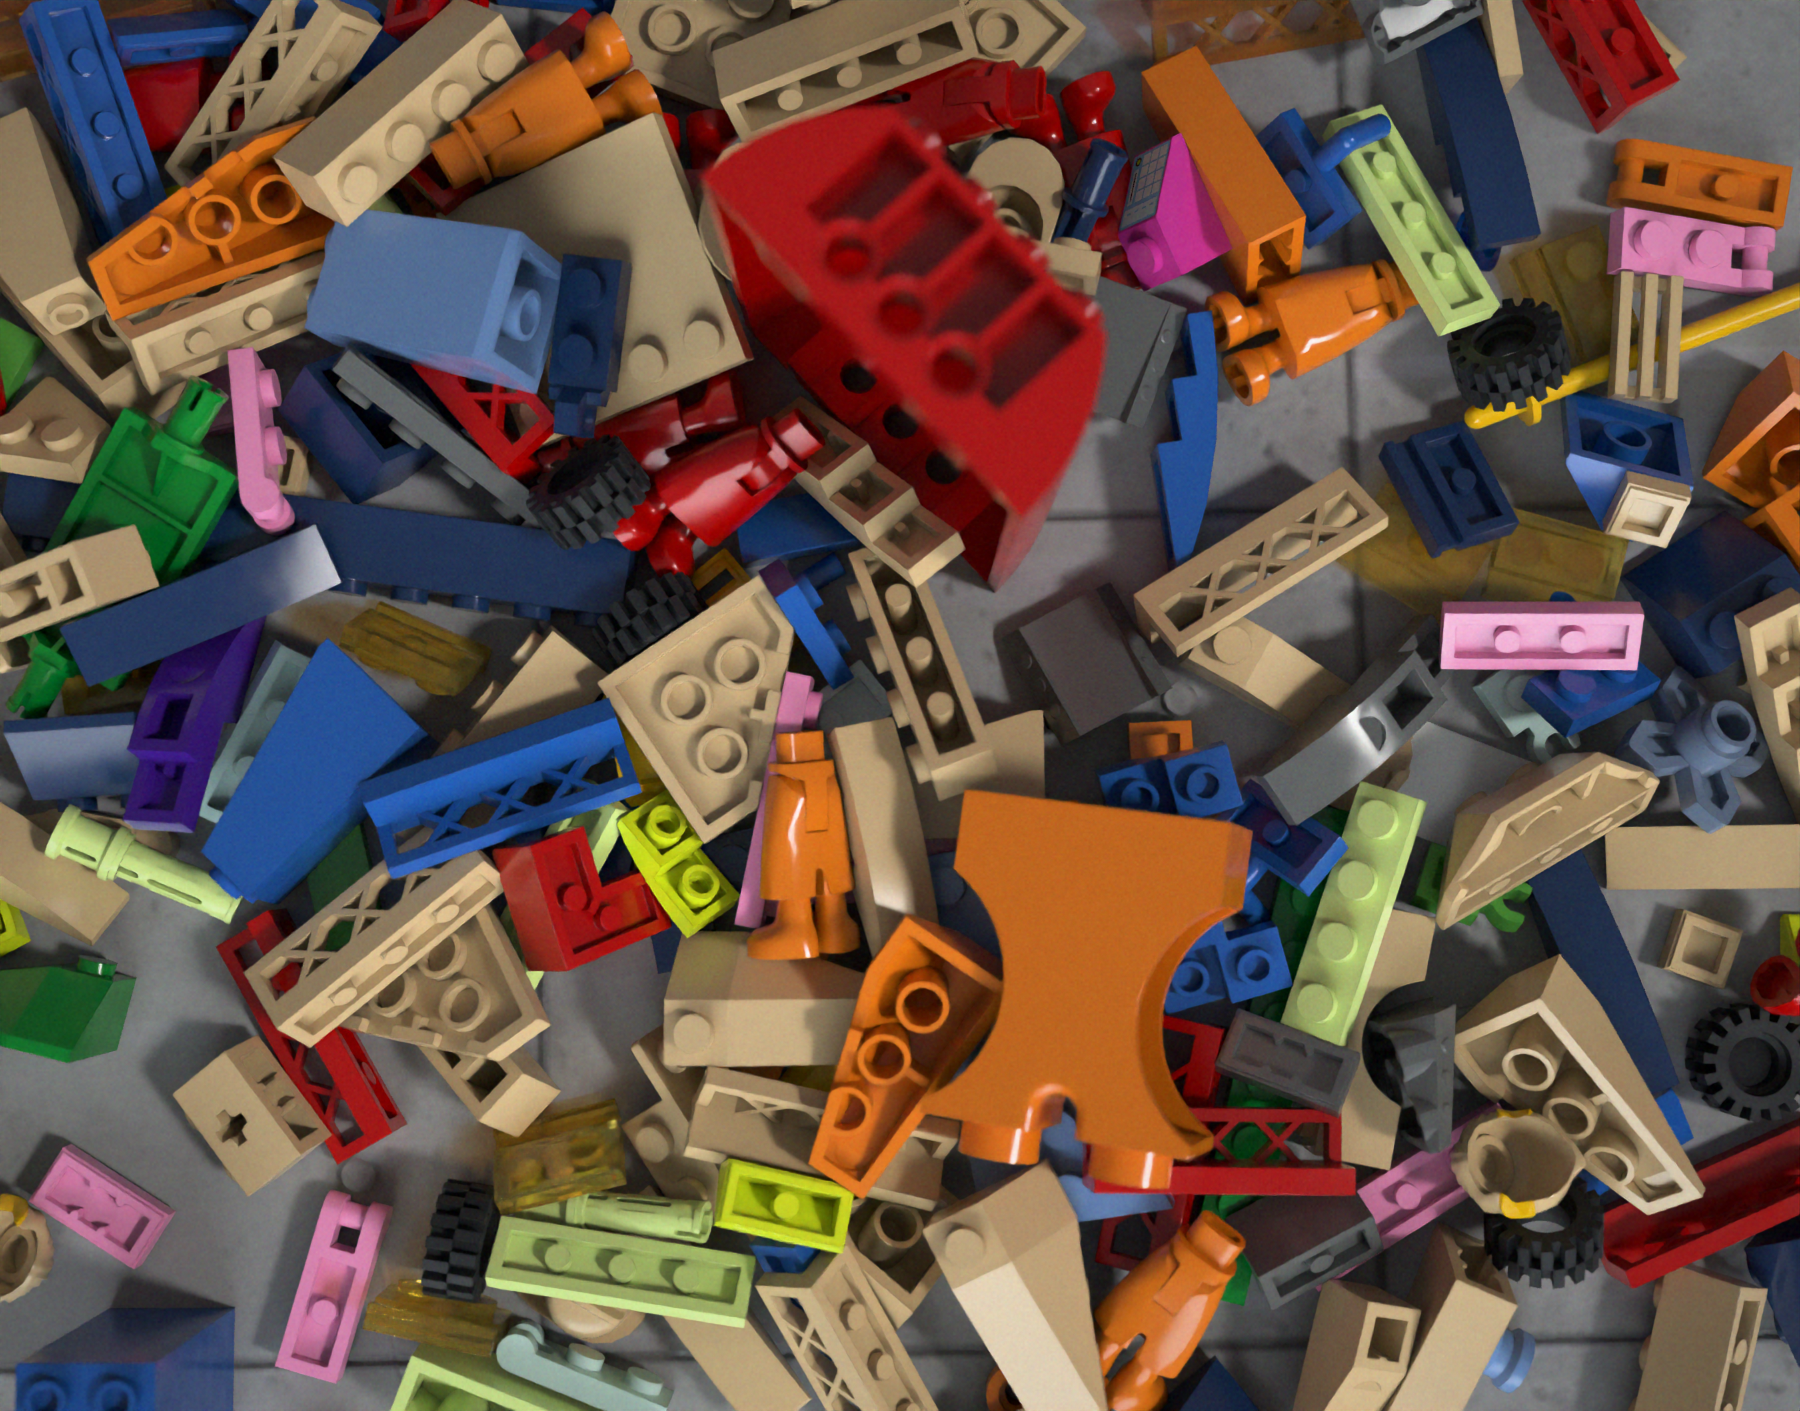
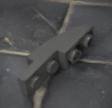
M1432 614L1414 616L1345 694L1328 695L1255 776L1288 825L1300 824L1363 780L1401 748L1447 701L1440 688L1457 669H1440L1438 659L1440 626Z

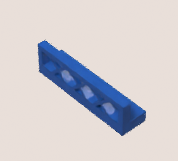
M42 0L31 2L20 17L19 23L98 243L102 247L166 200L167 196L98 0Z
M610 698L358 783L363 804L377 828L387 870L392 879L642 793ZM615 757L617 758L623 777L600 785H594L582 780L590 766ZM546 782L559 787L548 803L533 807L520 802L531 786ZM484 803L497 808L487 824L473 829L458 824L466 810L470 807ZM418 825L434 829L424 846L400 854L395 833Z

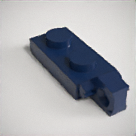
M563 253L548 383H550L549 399L556 400L554 414V433L579 438H594L597 406L606 407L610 392L617 393L632 263L623 260Z

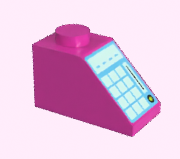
M1181 133L1134 156L1118 237L1126 252L1129 265L1135 272L1143 292L1180 277L1233 249Z

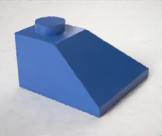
M1584 391L1560 398L1565 464L1601 530H1604L1603 519L1626 471L1690 486V491L1692 492L1694 483L1683 418ZM1618 537V538H1620V539H1622V540L1633 541V540H1629V539H1625V538Z

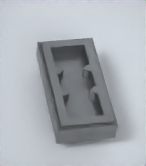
M1238 1008L1215 1063L1217 1073L1339 1118L1360 1062V1052L1336 1045Z

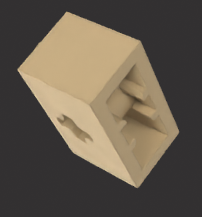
M258 1035L224 1051L172 1094L184 1110L190 1125L202 1134L222 1161L227 1175L239 1184L247 1197L280 1177L332 1135Z

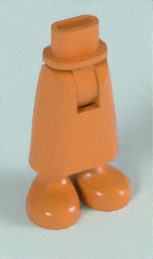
M603 11L589 19L585 28L584 49L573 61L569 62L561 50L556 49L505 82L472 108L461 120L457 119L451 122L450 126L453 132L429 143V146L450 185L456 190L477 178L486 185L492 181V175L494 178L527 172L606 135L605 126L615 122L629 124L650 113L663 114L653 87L646 76L638 69L621 76L602 94L593 99L589 97L585 89L626 73L631 65L630 52L618 25L607 12Z
M1380 258L1368 264H1356L1312 272L1259 287L1257 290L1258 304L1244 307L1235 295L1227 291H1221L1206 298L1205 311L1212 310L1215 347L1219 352L1236 347L1249 338L1266 331L1269 333L1278 329L1281 336L1268 344L1240 350L1226 356L1222 360L1223 372L1237 398L1245 406L1250 407L1264 401L1268 396L1271 384L1270 375L1277 370L1283 368L1290 379L1304 375L1366 341L1389 323L1402 319L1405 315V309L1418 305L1419 302L1395 261L1387 263L1385 259Z
M823 730L775 733L777 761L768 763V771L780 774L769 776L767 781L759 898L778 900V910L772 924L760 927L750 933L747 938V955L750 958L762 960L814 958L819 956V952L834 954L853 951L861 946V929L847 912L845 892H849L856 887L845 813L839 786L834 775V761L831 758H824ZM815 897V913L812 918L810 898Z
M1203 1211L1192 1225H1182L1174 1237L1163 1243L1131 1270L1095 1308L1093 1315L1098 1323L1093 1322L1096 1343L1099 1347L1103 1379L1113 1367L1116 1358L1123 1348L1126 1349L1138 1334L1144 1338L1132 1359L1124 1363L1117 1370L1106 1386L1107 1403L1112 1409L1116 1411H1161L1168 1400L1167 1384L1162 1376L1173 1379L1178 1376L1207 1329L1225 1291L1227 1282L1236 1272L1235 1258L1246 1245L1242 1235L1214 1213Z

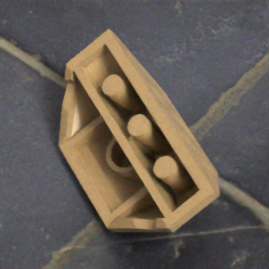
M1600 752L1559 754L1540 766L1536 762L1527 763L1516 770L1507 779L1505 786L1490 795L1481 791L1470 796L1459 805L1454 813L1456 818L1447 842L1435 916L1436 923L1442 931L1644 812L1660 780L1649 770Z

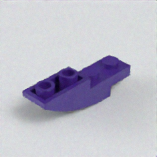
M267 615L166 656L162 660L140 708L127 747L129 752L140 759L123 816V821L134 829L195 832L224 723H238Z

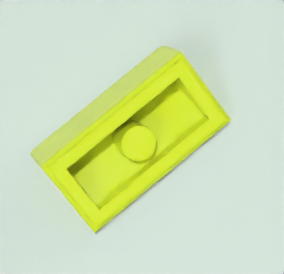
M729 1158L721 1163L713 1226L843 1254L854 1194L838 1183Z

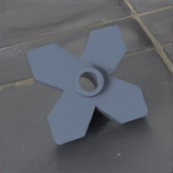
M1676 666L1660 677L1661 682L1653 697L1648 699L1657 721L1641 720L1629 728L1615 749L1614 754L1617 759L1649 770L1656 777L1674 775L1681 812L1706 833L1712 834L1730 823L1741 803L1732 777L1745 778L1760 769L1770 750L1765 736L1756 729L1753 718L1743 706L1730 700L1709 702L1706 687L1682 667Z

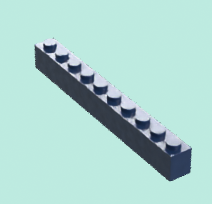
M8 473L2 516L13 535L22 539V550L41 554L44 552L81 486L80 483ZM237 488L195 562L207 565L318 522L344 579L342 583L329 588V592L366 597L367 587L391 590L390 600L415 605H427L429 595L452 598V609L482 614L489 613L490 603L513 606V617L540 622H550L551 612L575 615L574 625L593 629L594 626L599 625L597 620L602 614L611 613L608 607L616 600L624 601L628 598L626 593L634 588L640 550L631 551L617 539L602 537L601 540L593 544L587 539L583 548L574 550L571 546L568 550H563L560 546L556 545L543 529L283 494V497L294 510V524L286 533L274 536L264 533L258 527L253 517L242 505L240 491Z

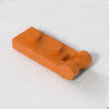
M1623 139L1616 143L1613 163L1618 166L1616 181L1609 184L1606 204L1611 208L1621 209L1623 207H1630L1739 227L1764 226L1773 228L1776 231L1784 226L1793 167L1642 139ZM1645 168L1660 170L1657 185L1642 182L1643 170Z

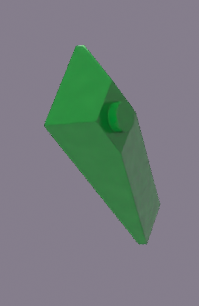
M79 955L77 963L0 969V1046L65 1063H72L116 1051L136 977L116 973L118 963L87 955Z

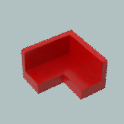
M584 826L569 827L529 843L504 845L492 851L528 971L567 972L672 927L668 913L646 883L639 869L606 882H600Z

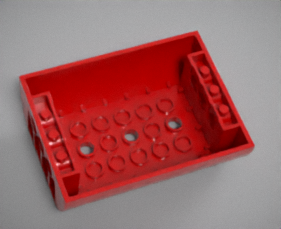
M892 106L855 107L823 112L798 119L756 136L725 155L700 175L746 328L830 417L869 444L878 463L913 487L920 505L958 531L965 550L959 555L996 593L1014 574L1031 550L1084 435L1096 403L1104 369L1107 333L1099 326L1104 322L1102 313L1082 290L1073 286L1066 291L1046 270L1051 266V262L1045 251L1029 234L1020 230L1013 235L994 215L998 210L995 200L976 178L967 174L961 180L941 159L945 155L942 144L934 133L920 120L914 119L908 124ZM854 368H866L877 379L872 389L859 394L847 390L843 386L842 380L846 373ZM896 412H906L919 423V428L908 438H894L884 428L886 419ZM947 456L961 469V474L952 483L939 484L931 480L927 475L926 466L936 457Z

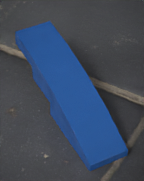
M1212 310L1187 314L1180 330L1187 377L1172 379L1165 390L1172 442L1157 444L1150 454L1168 573L1191 559L1207 505L1217 440L1218 367Z

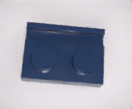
M1465 420L1410 435L1407 441L1395 444L1394 441L1384 443L1378 457L1431 559L1439 557L1446 550L1455 548L1456 551L1512 535L1520 523Z

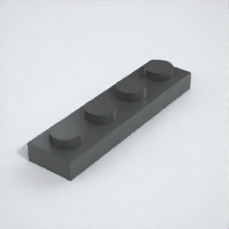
M349 344L333 363L332 368L341 377L336 384V387L366 410L373 402L394 417L388 425L392 431L418 450L425 442L445 457L440 467L463 486L470 489L475 482H478L496 496L490 505L508 521L516 526H522L527 520L537 529L542 528L526 506V500L530 498L528 495L532 487L530 484H524L512 476L503 473L475 441Z

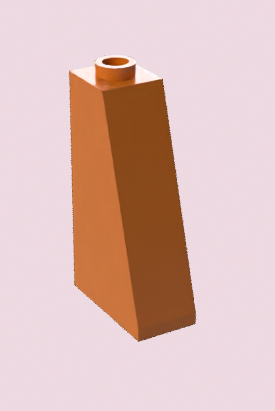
M1197 45L1178 55L1172 54L1162 57L1149 69L1141 72L1142 108L1160 143L1179 133L1182 134L1233 248L1220 255L1219 258L1244 305L1247 306L1258 300L1257 290L1259 287L1300 276L1306 214Z

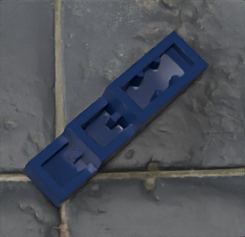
M1477 17L1416 48L1435 146L1443 145L1453 197L1462 198L1472 252L1533 241L1541 234L1530 182L1511 111L1493 57Z
M317 522L204 565L192 573L163 583L159 587L67 622L59 629L87 686L90 687L276 612L342 583L344 579Z
M1579 849L1527 880L1526 883L1532 887L1531 894L1527 900L1547 958L1550 959L1560 954L1599 1001L1651 1094H1654L1680 1083L1632 957L1582 850Z

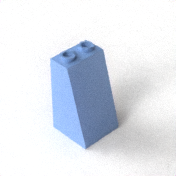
M367 209L349 226L346 227L335 222V225L329 230L325 240V259L318 283L311 291L307 301L308 317L304 328L336 346L346 348L350 344L361 352L537 394L554 334L562 264L521 231Z

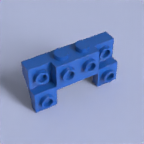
M1223 740L1175 753L1130 759L1094 770L1105 807L1201 818L1243 805L1228 747ZM1220 921L1196 941L1180 962L1166 995L1164 1005L1166 1015L1226 997L1233 1004L1293 986L1275 923L1268 921L1225 932L1223 922Z

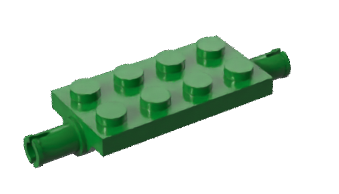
M191 375L165 424L158 422L136 407H124L42 554L77 540L136 525L142 543L149 553L151 566L159 585L189 574L239 487L238 471L205 451L204 446L201 444L222 405L227 402L229 396L220 388H217L215 392L211 391L212 383ZM119 602L22 635L30 647L28 656L31 662L13 694L8 697L5 703L6 707L12 713L18 712L20 706L25 707L19 716L22 719L47 718L48 712L67 678H75L77 675L83 676L59 628L67 622ZM133 670L99 684L112 692L122 689Z

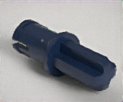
M1093 138L1091 140L1090 148L1072 187H1066L1062 191L1061 196L1065 202L1059 213L1050 243H1053L1054 239L1058 237L1074 238L1087 242L1098 217H1105L1109 211L1105 203L1124 164L1129 158L1125 150L1103 139Z

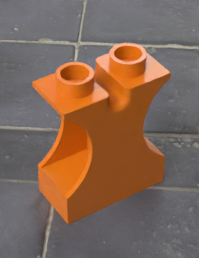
M965 789L954 870L978 894L995 925L1003 956V995L994 1028L977 1058L953 1082L938 1092L923 1098L920 1113L963 1120L959 1143V1152L1006 1163L1036 1164L1039 1159L1042 1129L1061 1124L1063 1105L1066 1096H1068L1074 1102L1077 1109L1075 1140L1092 1143L1088 1170L1089 1176L1128 1186L1158 1189L1169 1188L1173 1158L1190 1160L1211 1150L1214 1135L1189 1110L1179 1095L1169 1072L1162 1035L1166 995L1180 962L1196 941L1220 921L1243 910L1253 831L1229 822Z

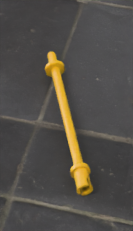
M1800 282L1682 326L1680 353L1800 308ZM1660 335L1656 336L1654 363L1658 362ZM1637 344L1630 346L1629 372L1637 370ZM1610 354L1571 368L1568 376L1562 375L1563 384L1557 390L1546 387L1548 397L1540 402L1531 396L1526 398L1527 407L1516 410L1515 403L1509 402L1506 405L1505 411L1494 412L1491 402L1485 410L1476 408L1473 405L1465 412V423L1472 429H1481L1518 415L1519 419L1527 426L1537 424L1542 417L1541 405L1608 381Z

